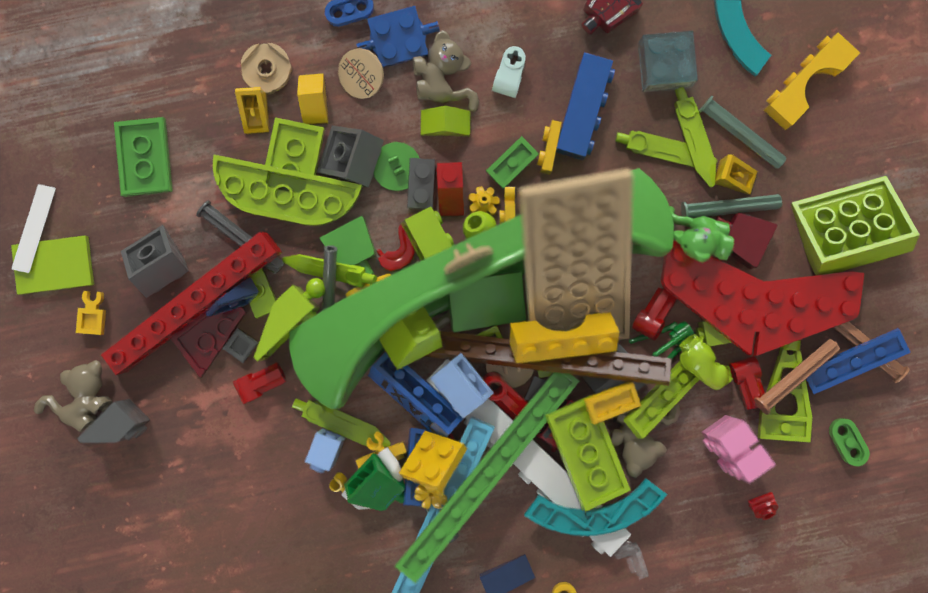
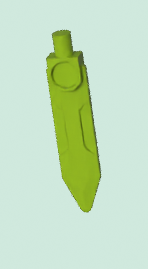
M684 87L677 88L675 93L678 101L674 103L675 111L695 171L709 187H713L715 185L716 161L693 97H687Z
M630 131L629 135L619 132L616 134L615 142L626 144V150H631L633 153L694 167L685 142L640 131Z
M301 254L286 256L281 259L283 263L301 273L323 278L324 259ZM338 262L336 264V281L361 288L366 283L372 285L377 282V275L366 273L365 267Z
M296 398L292 405V408L303 412L301 417L306 418L307 421L368 447L367 440L370 437L374 443H379L374 437L375 432H380L376 426L342 411L331 409L319 401H312L310 399L306 403ZM384 436V441L382 445L384 447H389L391 443Z

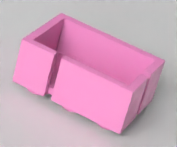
M725 415L702 431L705 437L702 441L711 453L714 452L718 455L720 459L717 460V463L725 473L728 472L732 477L735 476L738 480L742 479L750 483L775 466L762 445L757 446L751 451L749 447L755 444L758 439L743 420Z

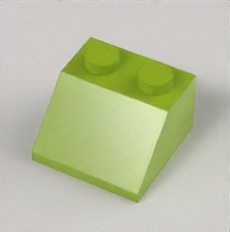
M424 306L396 322L379 338L397 370L442 347L440 332Z

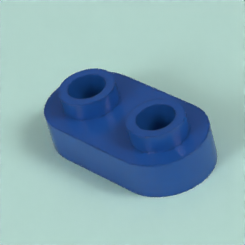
M332 0L325 7V16L331 25L336 27L344 26L369 18L374 11L373 0ZM360 4L366 5V9L363 11L357 8ZM341 11L343 14L340 18H336L334 13Z

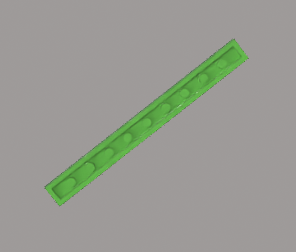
M553 372L396 563L395 567L416 584L547 422L545 415L558 409L579 383V380L572 374Z

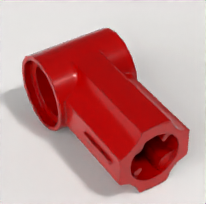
M658 287L645 310L642 309L637 315L632 329L655 341L662 332L665 319L671 312L677 299L665 289Z
M755 356L730 363L729 367L732 378L739 387L745 409L758 408L754 399L756 397L760 398L765 394L760 379L762 371Z
M277 362L254 374L253 372L232 383L244 405L263 396L264 392L282 385L287 380L283 369Z
M492 371L483 377L488 386L495 382L500 384L499 388L492 390L493 394L488 399L494 401L512 419H515L528 402L504 380L500 373Z

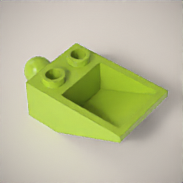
M313 278L309 280L306 284L305 292L301 287L292 285L273 303L254 355L257 361L267 360L289 339L290 331L317 315L316 312L320 307L312 299L320 298L325 294V285L321 279Z

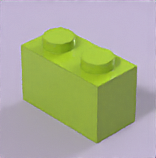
M432 207L405 219L401 223L420 261L454 246L452 237L449 233L445 234L441 226L443 221L437 211H433Z

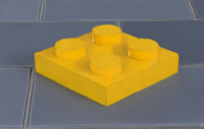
M424 431L399 474L405 479L442 493L468 448L461 442Z

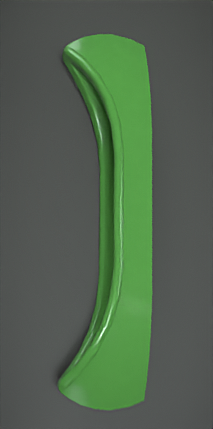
M639 168L631 170L633 175L631 254L665 256L672 249L674 239V223L671 209L665 195L647 174ZM522 215L388 276L323 310L290 331L289 349L294 370L308 392L319 402L331 409L343 407L364 374L385 351L379 338L396 322L424 306L431 318L449 310V293L488 275L520 270L522 275H524ZM466 244H470L474 250L481 247L492 248L493 254L445 275L444 268L456 259L454 250H458L460 256L469 252Z

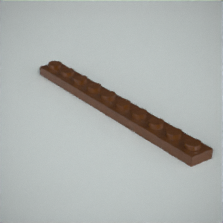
M439 331L442 347L425 355V357L453 360L462 353L468 362L663 386H669L671 374L670 358L620 352L516 363L510 346V339Z

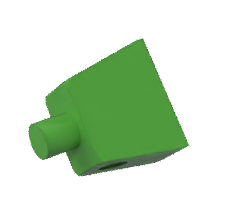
M363 216L320 237L325 247L329 245L337 247L338 263L365 267L366 273L374 274L368 260L377 255Z

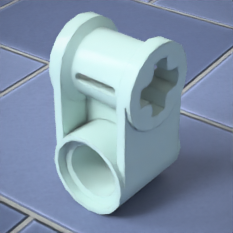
M512 46L504 52L500 68L496 73L493 83V92L516 98L526 57L521 48ZM513 55L518 56V61H516L515 65L510 64V59L513 58Z

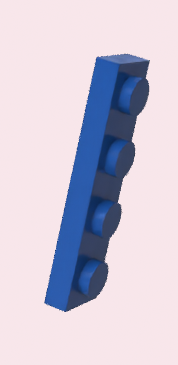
M897 328L831 357L806 380L813 394H816L911 352L901 331Z

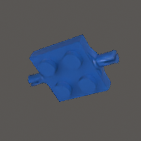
M411 6L368 18L371 31L370 40L356 43L357 48L369 51L374 50L382 64V68L411 61L413 57L429 56L425 43L426 35L440 32L437 21L423 25L418 18L416 7Z

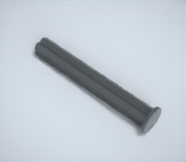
M209 200L196 213L197 217H203L240 247L252 238L211 206ZM277 257L265 267L276 274L282 269L284 263Z

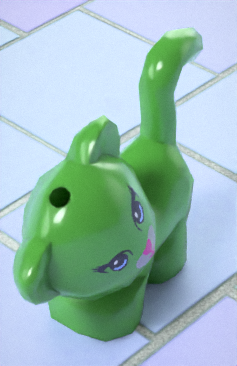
M669 206L673 223L690 228L685 232L674 231L673 234L675 241L681 245L683 252L699 262H706L713 254L719 259H728L734 246V238L728 235L730 231L728 223L716 221L706 216L694 219L678 216L675 214V209Z

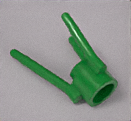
M674 321L665 326L660 334L671 331L668 334L671 340L654 352L653 356L658 357L670 347L676 345L677 347L666 357L672 360L682 350L680 348L681 342L694 334L690 325L686 321H682L679 324ZM640 335L630 339L629 343L640 342L648 339V337Z

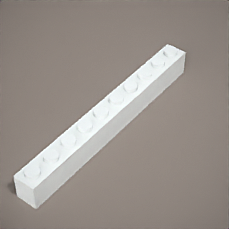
M446 359L426 380L447 401L448 399L436 388L435 383L430 378L450 362L449 359ZM489 399L465 416L466 419L464 421L467 426L470 418L473 416L495 426L487 444L489 448L495 444L513 422L498 405ZM532 439L513 463L520 470L518 475L528 485L533 482L539 488L536 492L544 498L551 499L554 503L565 507L582 509L568 472ZM624 528L613 533L589 537L593 540L591 545L601 555L606 552L611 557L631 536V533Z

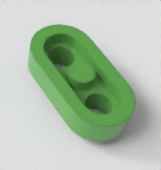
M845 418L835 419L830 424L829 434L842 459L847 464L853 466L864 465L869 459L870 452L855 423ZM841 426L845 429L842 435L838 433V429ZM853 448L857 451L854 457L850 455V451Z

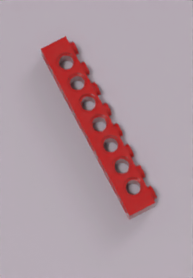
M259 232L102 353V358L115 375L129 372L168 342L175 333L212 307L217 300L247 278H251L283 252L268 233Z

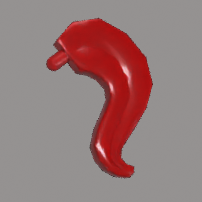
M402 225L398 227L399 249L387 251L385 254L381 249L377 250L380 256L378 261L381 267L390 272L401 270L410 264L414 256V248Z

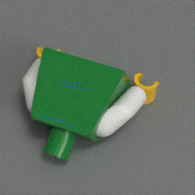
M375 432L374 437L379 443H374L369 437L367 446L370 450H377L379 454L373 453L348 481L343 473L337 472L329 484L333 492L341 491L342 496L348 503L359 510L375 509L384 511L394 501L399 503L404 501L405 484L403 477L399 474L401 467L389 448H384L382 445L384 436L380 432Z

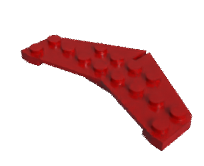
M673 240L672 249L664 256L661 284L666 291L747 355H752L754 333L756 332L753 356H758L854 320L860 312L865 273L850 271L762 281L712 256L706 262H699L683 252L681 245Z

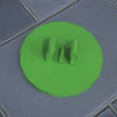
M392 142L384 145L381 148V154L375 166V179L382 187L390 191L408 189L409 159L419 158V155L411 146L405 143Z

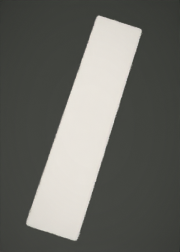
M40 184L37 186L12 270L30 272L56 188Z

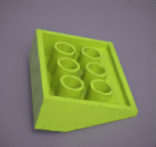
M887 176L791 203L805 253L815 275L838 273L914 250L920 236Z

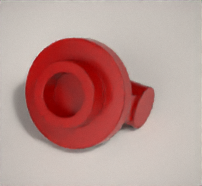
M772 492L748 500V505L754 512L755 517L762 518L763 520L774 517L779 508Z

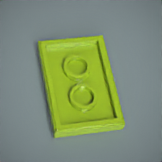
M85 235L39 241L30 272L14 270L17 295L94 285L89 237ZM19 244L11 245L13 262Z

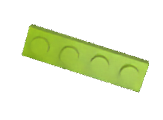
M679 361L671 369L669 386L656 385L640 401L641 406L631 410L623 419L637 439H644L699 379L693 373L686 370Z

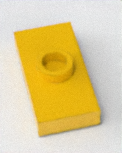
M630 381L584 399L591 423L594 425L641 406L634 382Z

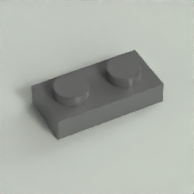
M409 159L407 208H433L435 159Z

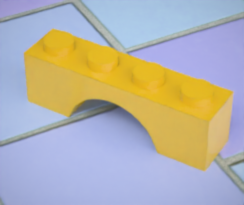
M837 33L832 38L826 36L817 45L819 51L814 56L809 54L801 62L800 66L802 69L798 74L795 72L791 73L783 82L786 85L781 92L776 90L766 100L769 105L764 111L784 130L791 127L809 108L805 97V87L809 78L812 75L821 73L835 77L844 71L860 54L841 34Z
M611 312L588 314L578 328L570 331H553L543 327L536 320L510 324V346L516 363L617 351L619 330Z

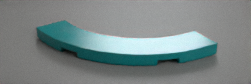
M714 0L717 23L724 41L726 40L736 60L753 76H757L771 57V54L757 42L748 28L743 15L741 0Z
M645 478L632 493L623 499L607 506L592 508L588 511L556 504L538 494L524 513V516L542 527L573 536L604 535L627 528L642 517L647 516L668 494Z

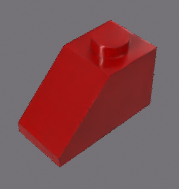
M462 162L437 163L440 216H464Z

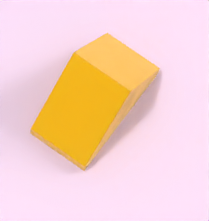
M324 74L299 76L297 96L303 123L310 125L328 123Z
M261 87L235 89L244 134L269 132L267 94Z
M728 154L719 162L715 175V184L745 194H751L758 171L734 155Z

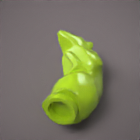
M696 334L687 337L680 344L682 349L680 362L682 366L693 373L706 386L714 390H720L733 380L730 367L715 362V354L711 347L703 342L704 337H698Z

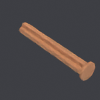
M849 321L832 327L855 347L871 340ZM896 360L879 366L893 377V382L895 383L900 382L910 370L909 367H903Z
M832 339L827 340L760 398L756 397L754 402L758 408L766 415H769L771 413L770 409L840 350L837 342Z

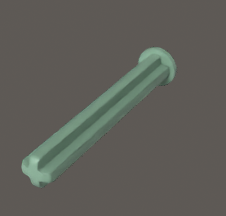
M712 95L700 108V113L702 111L705 112L776 169L785 163L786 156L714 101Z
M776 194L693 204L682 202L681 215L698 218L701 216L708 217L779 209L782 206L781 195Z

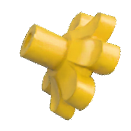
M479 186L475 189L476 194L470 193L468 195V200L473 202L469 206L471 213L483 211L488 212L490 215L496 214L497 209L494 205L500 204V198L493 196L495 190L492 187L484 191L483 187Z
M422 485L417 486L415 489L416 494L414 498L417 501L423 500L422 507L425 509H429L431 504L434 508L440 509L447 502L444 490L441 493Z

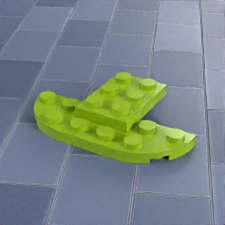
M275 117L265 165L219 155L213 156L214 178L225 198L244 212L308 226L329 224L340 219L351 210L358 200L363 187L361 184L316 175L325 128Z

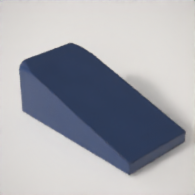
M250 277L217 300L206 312L207 317L248 305L259 293L253 280Z
M525 554L479 574L486 593H507L535 578Z

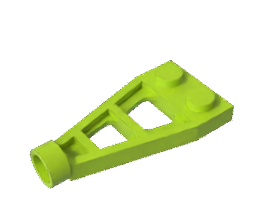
M798 340L779 347V355L767 391L781 380L784 368L794 369L803 362L800 351L801 341ZM787 350H793V354H787ZM806 380L790 392L795 396L797 403V412L794 415L778 414L775 411V406L770 409L771 413L769 415L760 410L758 438L811 442L812 413Z

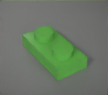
M521 136L486 170V173L504 189L539 153Z

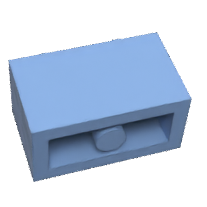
M462 353L430 378L435 383L436 388L443 393L451 403L452 408L462 418L483 404L493 394V391Z
M322 428L316 433L305 462L311 464L310 468L321 473H324L325 470L330 471L337 462L346 437Z

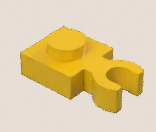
M505 187L504 210L499 212L500 224L515 217V187Z
M90 291L83 292L82 300L85 303V308H78L76 333L104 335L106 310H99V305L104 301L103 292H97V297L94 301L90 299Z

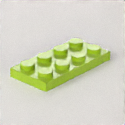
M585 398L551 412L545 415L581 508L584 511H588L630 491V487L604 421L595 425L591 423L584 402Z

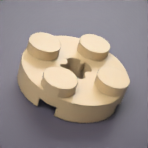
M255 44L244 53L241 59L242 76L250 88L261 87L266 94L271 95L281 90L290 79L292 65L289 57L276 44ZM264 62L266 65L267 62L272 63L270 67L272 71L262 74L261 64Z

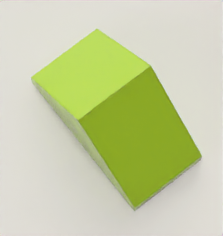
M450 106L421 110V136H470V111Z

